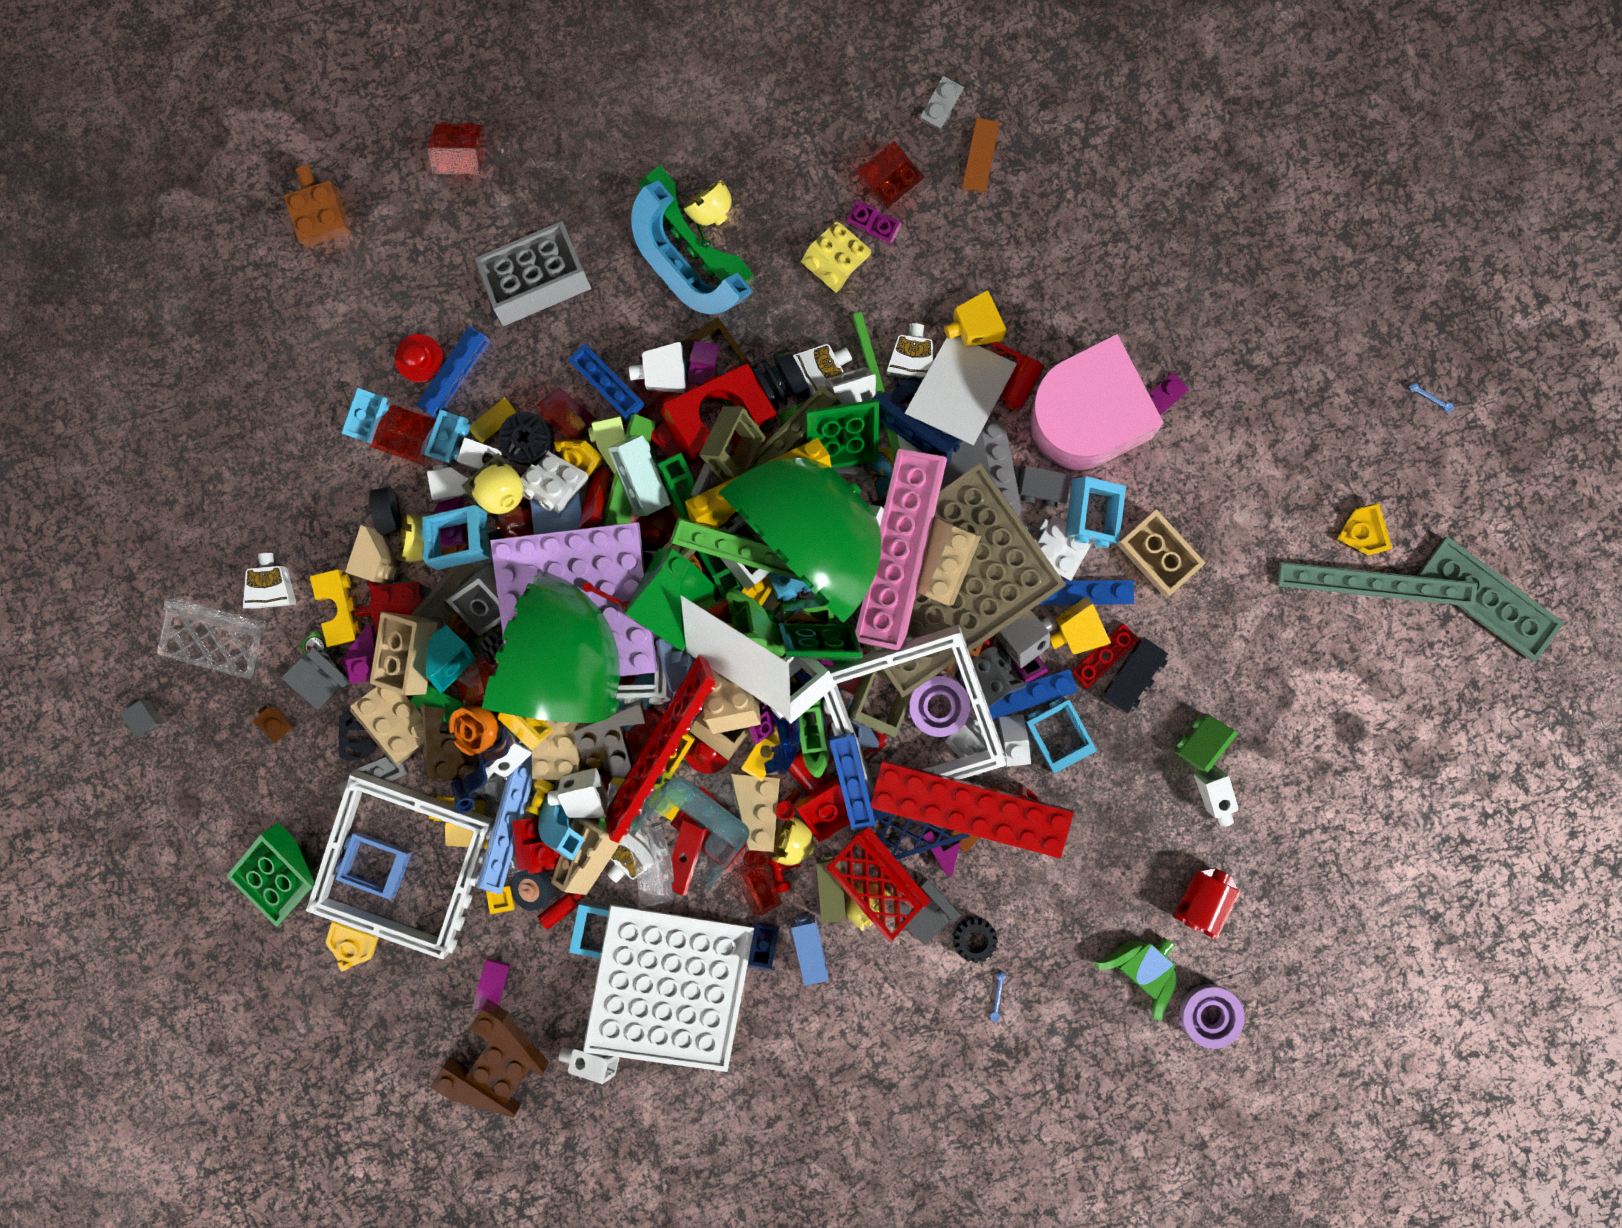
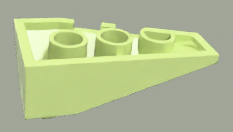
M619 414L591 421L592 427L588 428L591 443L596 442L599 451L614 475L616 468L608 447L625 440Z

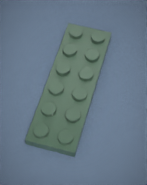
M1449 537L1443 538L1416 575L1477 582L1475 606H1456L1532 662H1536L1564 625V622Z

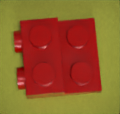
M836 779L794 804L818 842L830 838L840 829L850 825L842 789Z
M539 816L512 821L517 870L527 869L529 874L555 869L560 858L559 853L548 847L541 840L538 831Z

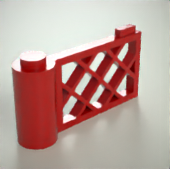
M999 342L988 343L992 345L995 354L1000 356L1009 354L1016 358L1015 363L1017 364L999 398L1004 401L1002 405L1012 411H1015L1016 408L1022 409L1045 368L1044 365L1036 359L1022 355Z
M831 723L827 726V740H829V731L832 729ZM874 731L880 737L877 739L879 746L867 748L863 752L864 758L872 751L877 754L885 747L886 743L884 740L887 737ZM802 748L783 764L808 795L834 779L839 781L838 775L832 778L827 772V766L820 777H814L803 761Z

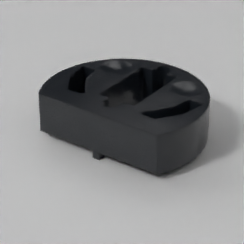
M351 712L339 716V757L354 761L369 756L375 750L377 744L372 738L370 742H351V738H347V734H351V730H365L359 721H354L349 725V721L355 717ZM349 748L354 752H360L361 756L354 755L349 751Z

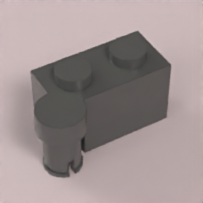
M1013 466L1018 493L1022 502L1035 504V500L1044 502L1043 506L1058 508V505L1067 504L1072 475L1030 466H1023L1021 468Z

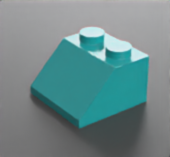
M447 625L442 629L436 630L427 644L426 676L440 694L476 661L467 644Z

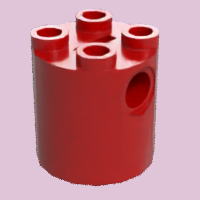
M1215 867L1206 870L1196 869L1173 917L1185 923L1186 926L1196 931H1203L1205 935L1217 940L1241 891L1237 889L1231 875Z

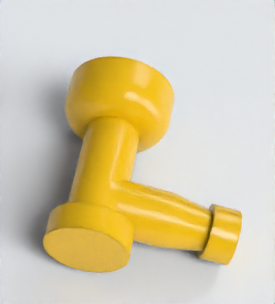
M536 779L534 787L537 791L530 807L527 806L525 810L527 813L537 817L540 815L545 794L553 791L554 788L553 784L542 779Z

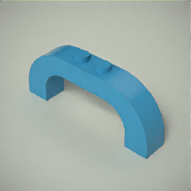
M659 180L644 186L636 197L632 208V232L640 252L653 267V270L665 281L669 289L688 307L704 314H719L743 302L753 290L738 273L724 279L718 287L711 286L700 278L671 244L663 229L664 212L674 198Z

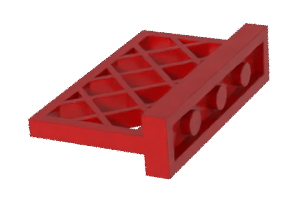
M866 827L855 833L851 838L852 840L829 862L826 868L888 942H891L931 900L869 827ZM855 845L862 851V859L853 858L852 848ZM839 861L847 862V874H841L835 865ZM853 863L862 864L863 876L853 875ZM868 864L873 865L877 869L878 878L869 877ZM853 880L863 881V893H858L854 889ZM869 881L878 882V895L869 894ZM884 883H889L893 888V896L884 895ZM869 899H879V912H874L870 908ZM885 900L894 901V913H885ZM900 902H905L911 909L907 915L900 914ZM885 917L894 918L895 929L892 932L886 927Z

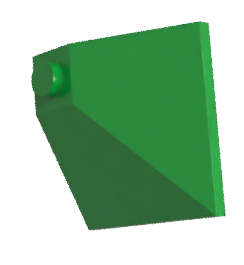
M875 399L806 410V443L818 438L830 455L832 469L878 461L879 400Z
M658 549L623 614L677 650L683 652L686 643L681 596L706 610L717 587L691 561L674 549Z
M778 623L786 656L832 661L837 664L855 661L863 657V652L852 624Z
M279 822L262 833L226 875L276 927L285 920L315 885L295 838Z

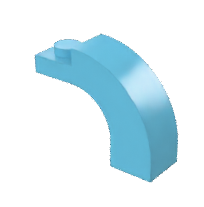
M547 796L539 815L538 831L540 838L544 844L563 857L574 860L585 838L570 828L571 818L566 816L562 805L550 806Z

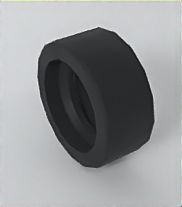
M384 487L371 490L369 495L370 511L377 532L382 535L400 531L401 514L393 488Z

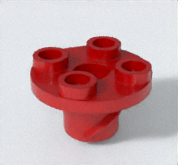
M414 334L406 337L398 345L395 352V364L398 371L412 382L422 383L432 380L444 362V355L440 345L433 338L423 334Z
M695 736V740L685 754L688 764L694 770L704 774L716 773L729 763L726 758L697 736Z

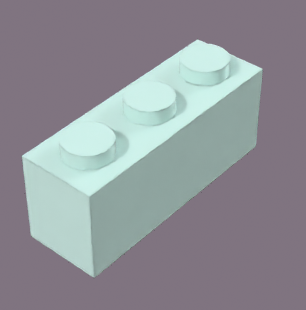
M643 435L629 437L608 447L635 516H647L670 504L668 490L662 484L659 476L660 472L650 454V445Z

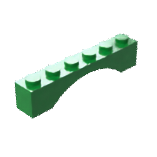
M660 165L638 183L639 189L642 190L644 186L659 180L672 195L674 200L665 210L663 222L666 220L672 226L669 230L678 241L681 238L687 244L685 249L693 258L698 257L703 262L700 266L709 277L712 274L719 281L716 283L717 286L724 279L736 273L747 284L754 280V274L739 256L726 254L712 247L704 248L702 246V241L690 230L681 215L675 182Z
M678 453L656 463L680 518L690 520L685 501L693 498L691 493L695 483L682 454ZM696 551L702 565L708 572L707 575H709L710 581L717 587L716 594L718 597H726L729 589L740 590L744 588L720 557Z

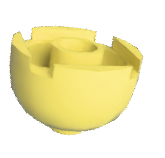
M722 180L711 184L709 189L702 190L683 208L695 223L703 226L715 223L718 226L728 218L726 213L731 208L732 200L731 194Z
M496 464L482 470L474 480L476 486L474 491L472 490V495L476 502L489 513H508L521 502L523 483L518 473L508 464L500 467Z
M405 513L406 517L403 518L399 543L403 547V550H398L399 561L418 562L423 560L424 541L421 535L423 516Z
M792 817L790 820H786L783 826L778 825L774 839L773 852L775 857H772L773 861L791 866L801 863L808 855L813 853L815 841H813L811 830L804 821Z
M869 881V894L878 895L877 882ZM863 882L857 887L854 885V889L858 893H863ZM884 887V895L891 896V892ZM846 892L845 897L848 898L845 903L846 915L855 926L864 931V925L870 927L873 923ZM869 899L870 908L874 912H879V899Z

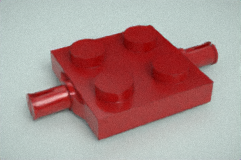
M420 581L369 586L370 604L368 606H355V611L365 610L355 612L356 617L370 615L373 620L374 634H378L381 612L411 615L424 600L421 594Z

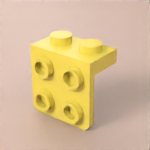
M835 222L809 246L801 263L837 293L843 287L850 274L870 256L871 250L841 223Z

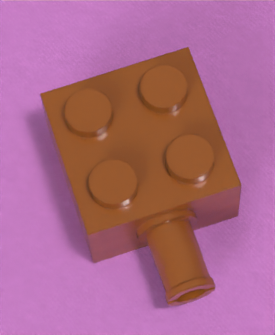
M309 165L297 167L295 171L302 189L286 194L284 198L298 241L307 248L352 233L338 188L330 180L316 185Z

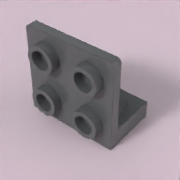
M317 643L282 676V679L315 709H320L340 687L344 688L349 683L347 670L338 664Z
M1002 645L987 648L978 657L972 659L988 708L1007 694L1020 691L1027 686ZM959 669L955 676L964 689H967Z
M927 877L918 886L931 902L925 908H922L906 925L923 945H926L951 920L955 923L961 917L960 912ZM900 902V914L907 915L911 909L905 902Z

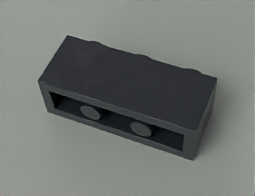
M1140 637L1100 697L1123 713L1133 712L1141 701L1138 699L1143 691L1147 692L1153 685L1154 680L1152 677L1157 671L1161 672L1166 666L1168 660L1165 658L1168 653L1145 637Z

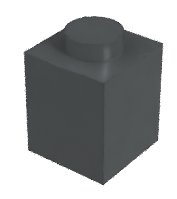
M135 699L125 706L127 709L120 713L136 738L145 737L165 724L150 700Z

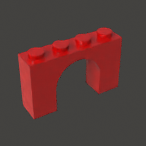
M748 363L741 367L737 364L729 368L726 374L720 377L716 374L705 381L706 384L699 387L695 384L684 391L685 394L678 397L675 394L663 401L664 404L660 413L688 462L700 457L699 454L709 436L699 416V406L703 401L710 398L726 399L735 406L746 409L748 415L759 427L771 422L777 414Z

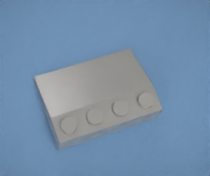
M563 221L475 258L492 307L503 326L591 289Z
M1004 420L986 422L974 445L962 441L959 444L960 450L956 453L953 451L951 461L945 467L940 491L981 463L1019 517L1022 508Z

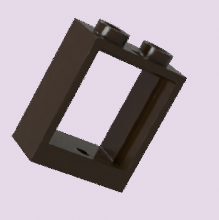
M716 317L681 342L683 353L689 360L694 341L706 342L721 332L742 362L739 366L741 367L747 363L749 366H752L719 317Z

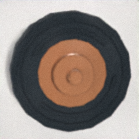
M527 869L520 870L511 881L512 897L525 910H539L550 902L553 896V884L545 871L529 874Z

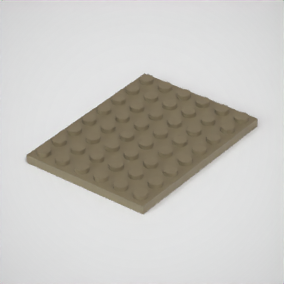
M981 463L939 492L933 522L936 517L981 536L954 605L947 606L916 592L905 642L960 625L968 651L971 652L1066 586ZM862 602L849 617L855 628L857 627ZM866 644L871 650V652L884 649L882 647ZM951 647L883 670L902 698H904L957 660Z

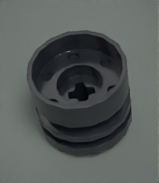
M787 347L773 354L775 366L771 367L765 359L761 360L764 372L760 371L757 364L750 366L775 411L780 409L776 401L777 397L786 406L788 405V400L785 393L790 391L794 398L799 399L811 392L800 367Z
M517 412L509 416L501 425L499 445L504 454L517 464L530 467L531 464L537 466L547 452L553 454L555 435L551 427L536 414ZM522 434L529 435L528 439L530 441L528 443L522 441Z

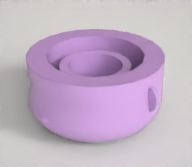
M934 676L911 694L907 718H911L913 723L928 735L935 737L952 735L965 725L969 717L970 700L968 691L952 678ZM938 694L944 695L950 701V711L941 718L933 717L927 707L930 698Z
M1216 984L1199 985L1190 990L1183 998L1178 1024L1200 1046L1212 1049L1223 1048L1234 1042L1242 1032L1245 1018L1244 1004L1222 986ZM1209 1005L1219 1006L1221 1009L1219 1020L1213 1025H1204L1201 1021L1203 1009Z

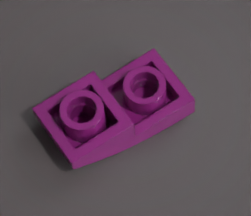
M856 200L846 220L851 226L889 245H892L902 226L901 221L882 214L877 208Z
M763 703L759 705L761 725L748 727L755 744H758L775 731L773 725L776 721L781 720L774 714L770 706Z
M486 958L473 1009L481 1010L488 999L499 1006L510 964Z

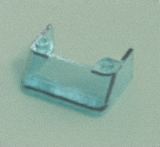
M675 776L649 796L643 804L640 814L633 818L630 832L635 835L651 814L663 816L674 805L700 825L706 827L711 834L705 842V851L714 861L700 880L704 887L710 890L747 842L749 829L744 822L686 778Z

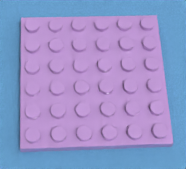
M639 522L490 540L502 633H504L508 620H512L518 612H514V607L519 597L524 594L527 584H534V576L543 571L556 575L575 585L598 606L610 625L619 653L620 676L658 671L653 633L624 615V610L620 605L593 592H585L582 588L585 582H591L594 588L621 601L631 600L645 574Z

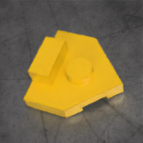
M558 438L554 442L556 451L560 452L561 458L586 472L589 477L588 480L598 471L604 461L603 456L586 440Z
M1380 503L1354 509L1337 539L1366 555L1392 549Z
M332 920L325 943L335 955L338 961L337 964L342 972L351 966L371 959L379 937Z

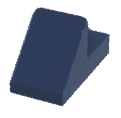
M760 922L755 923L747 967L766 971L772 970L779 926Z

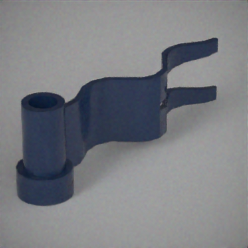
M504 724L500 738L484 752L477 754L480 762L478 768L468 774L463 780L455 779L451 782L450 787L454 795V805L457 812L464 814L474 809L475 802L472 793L486 784L488 779L485 770L486 765L508 754L512 740L511 735L507 737L506 745L502 750L486 755V753L499 748L504 743L505 730L507 728Z

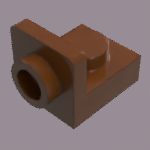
M277 706L262 707L254 714L256 718L251 722L254 726H259L274 744L278 743L295 728Z

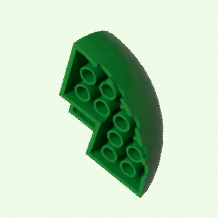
M785 458L764 463L741 474L721 489L719 493L844 623L867 594L876 575L881 556L882 545L879 523L870 506L859 495L862 490L853 481L848 483L828 465L806 458Z
M543 571L539 572L533 578L535 583H528L524 594L519 597L514 607V612H518L512 620H508L502 636L506 643L501 644L496 653L495 660L498 668L493 676H489L482 709L557 722L593 723L604 721L610 718L613 713L616 714L619 707V699H616L620 680L619 653L611 627L598 606L578 587L556 575Z

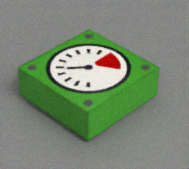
M315 630L298 645L304 653L315 643L327 653L334 648L327 647L325 637L319 630Z

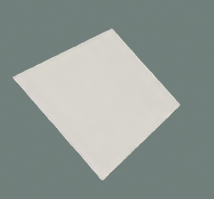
M681 596L686 652L694 658H697L698 655L702 656L709 662L711 669L791 720L789 663Z

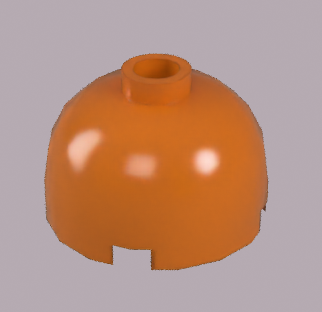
M468 705L456 710L450 717V734L454 732L457 739L454 743L463 753L468 755L480 754L494 744L498 736V724L490 710L482 709L480 705Z

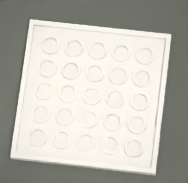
M610 904L583 1052L727 1072L754 927Z

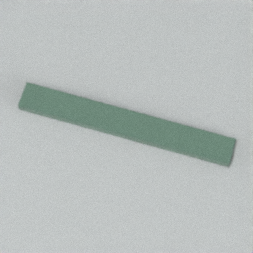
M1279 562L1277 586L1471 607L1475 606L1478 584L1477 582L1289 562Z

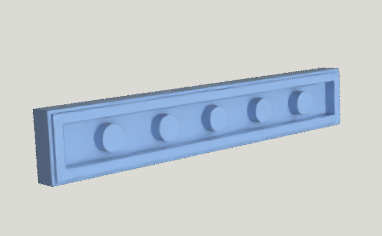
M532 754L507 776L476 885L477 888L495 894H502L515 847L512 821L523 819L533 783Z

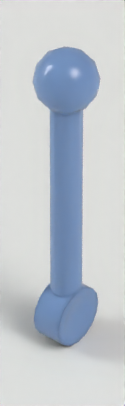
M1412 382L1409 385L1411 391H1417L1442 406L1444 412L1449 413L1453 411L1454 405L1452 403L1441 401L1421 389L1416 382Z
M1003 971L997 973L998 984L994 1009L990 1013V1018L994 1022L1000 1018L998 1008L1002 983L1006 978V974Z

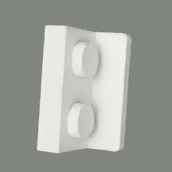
M970 716L959 731L948 736L944 741L960 758L988 750L979 722L973 720Z

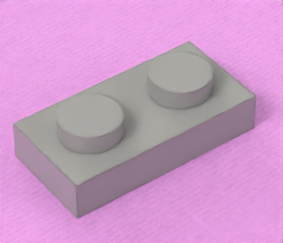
M943 76L919 120L941 131L964 87Z

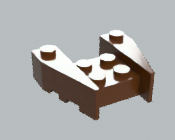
M488 999L469 1027L470 1030L487 1040L488 1044L470 1070L449 1057L430 1087L451 1101L514 1118L521 1103L511 1096L529 1069L542 1076L549 1062L540 1050H536L527 1039V1034L518 1028L509 1012Z

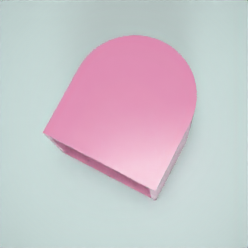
M1118 334L1064 360L1052 368L1043 378L1038 388L1030 416L1031 435L1037 449L1051 463L1069 470L1095 468L1151 440L1164 423Z

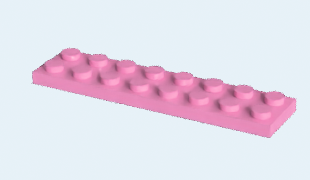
M898 449L880 524L882 545L880 561L874 580L862 601L855 631L859 643L898 651L905 644L947 458L944 456Z

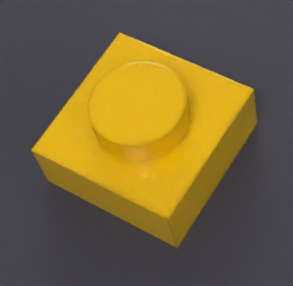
M511 885L504 886L502 894L486 891L490 914L515 910Z

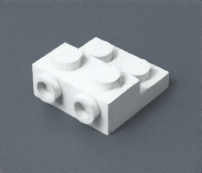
M547 452L537 466L531 464L520 479L523 483V496L526 499H534L544 509L548 511L553 510L561 514L589 477L583 470Z
M1052 515L1050 519H1044L1039 528L1042 533L1038 540L1035 538L1034 540L1058 574L1064 579L1071 581L1092 542L1077 543L1074 542L1073 537L1065 536L1067 522Z

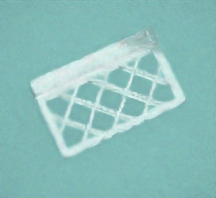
M178 598L165 601L163 610L166 613L157 655L249 680L252 679L261 635L266 629L267 622ZM172 616L180 617L185 627L176 632L171 624ZM198 622L203 623L208 630V633L200 638L192 627ZM221 628L226 629L232 638L222 644L215 633ZM188 629L195 640L187 646L184 645L178 635ZM211 635L218 646L210 652L207 651L201 641ZM243 635L254 637L252 647L245 650L238 639ZM171 638H174L180 647V650L175 653L165 650L167 641ZM234 641L241 654L231 658L224 646ZM194 644L198 645L204 655L199 659L192 658L187 650ZM219 649L227 660L222 665L215 664L210 656ZM243 656L248 663L247 671L238 670L233 661Z

